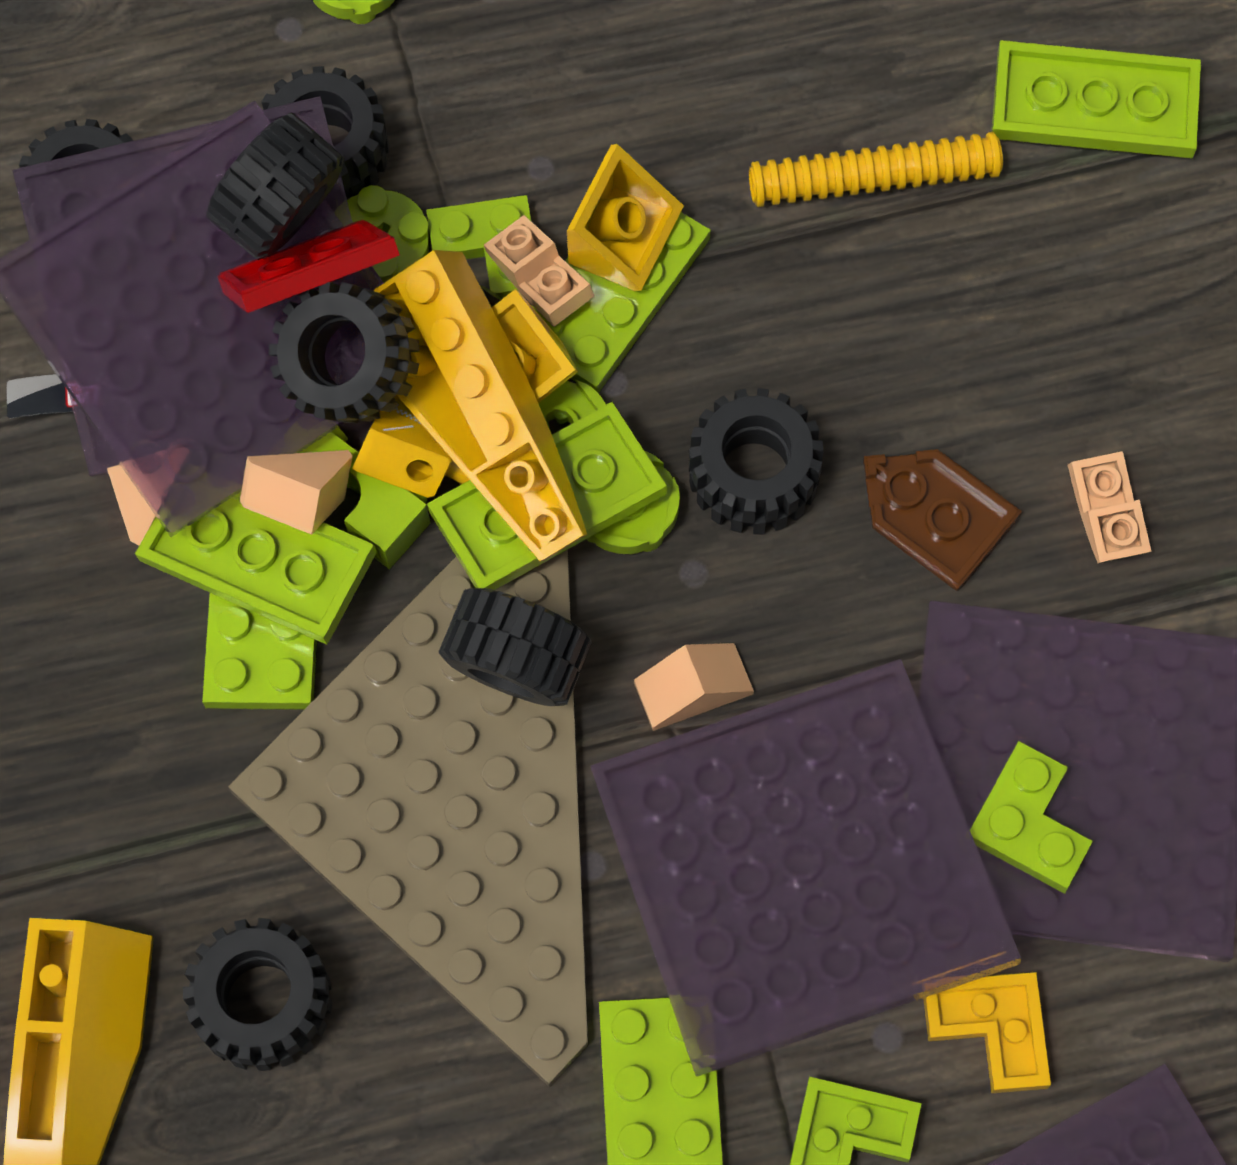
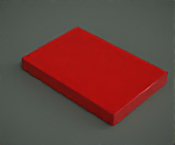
M362 219L279 250L264 259H255L223 271L217 277L223 293L246 313L400 256L393 236Z

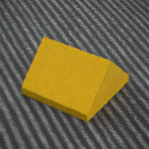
M618 144L611 145L567 229L568 263L631 290L641 291L684 205Z
M514 289L492 307L538 403L578 372L561 339L517 289Z

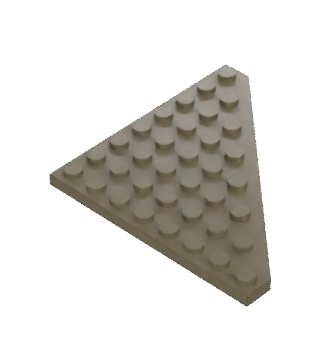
M568 550L496 589V591L525 599L571 621ZM455 557L228 788L236 798L550 1087L588 1046L574 693L572 691L568 704L564 706H544L532 703L471 679L452 668L441 657L438 651L462 593L465 589L475 588L458 558Z

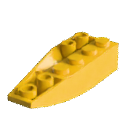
M433 250L374 289L373 291L385 295V299L395 301L403 309L399 315L410 318L415 328L407 333L408 337L419 340L420 352L411 353V361L419 363L417 375L409 373L406 382L413 387L407 396L397 394L398 397L537 559L545 561L588 535L566 470L535 394L463 252Z
M29 918L15 1029L3 1165L100 1164L142 1049L153 936L89 921Z

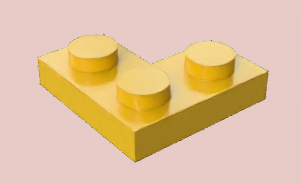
M1036 972L923 982L922 991L928 1041L985 1037L991 1093L1048 1089L1051 1086Z

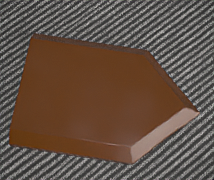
M938 449L916 451L915 454L885 457V454L863 456L872 528L956 591L965 585L1021 515V510Z

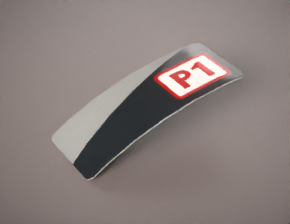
M102 373L53 374L19 378L7 382V417L9 419L47 413L103 412L106 408L105 376Z

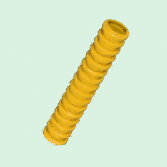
M988 132L985 138H981L979 134H972L970 140H965L963 136H957L954 142H949L948 138L939 139L938 144H934L932 140H925L923 146H918L916 142H909L907 148H902L901 144H894L892 150H887L883 145L878 146L876 152H871L867 147L862 148L860 154H855L854 150L851 149L845 151V156H839L838 152L835 151L830 153L829 158H824L819 153L814 155L813 160H808L806 155L798 157L797 162H792L791 158L787 157L782 160L781 164H776L775 160L771 159L767 161V165L761 166L759 161L752 162L749 168L751 197L757 207H763L765 201H771L772 205H779L781 199H786L788 203H795L796 197H802L805 202L810 201L812 195H818L821 200L826 199L828 193H833L837 198L842 197L844 191H849L850 195L853 196L859 194L860 189H864L869 194L873 193L876 187H880L882 192L889 191L892 185H896L897 189L900 190L905 189L908 183H911L916 188L920 187L923 181H927L928 185L932 186L936 185L939 179L948 184L952 183L955 177H958L960 182H964L971 175L976 180H980L987 173H989L991 178H996L1000 176L1003 168L1002 147L998 136L994 132Z

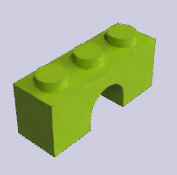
M304 413L266 455L349 450L352 454V462L347 488L356 491L361 497L355 509L344 520L347 532L374 544L377 551L374 558L388 569H391L430 524L427 504H425L427 498L353 470L352 467L359 452L345 442L347 440L345 434L331 421L323 419L321 422H318L308 413Z

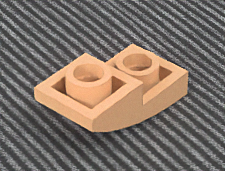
M525 215L484 244L486 252L496 265L553 327L594 297L590 283L559 256L555 243Z
M1123 451L1069 463L1068 469L1076 501L1097 563L1152 552L1140 500L1134 501Z

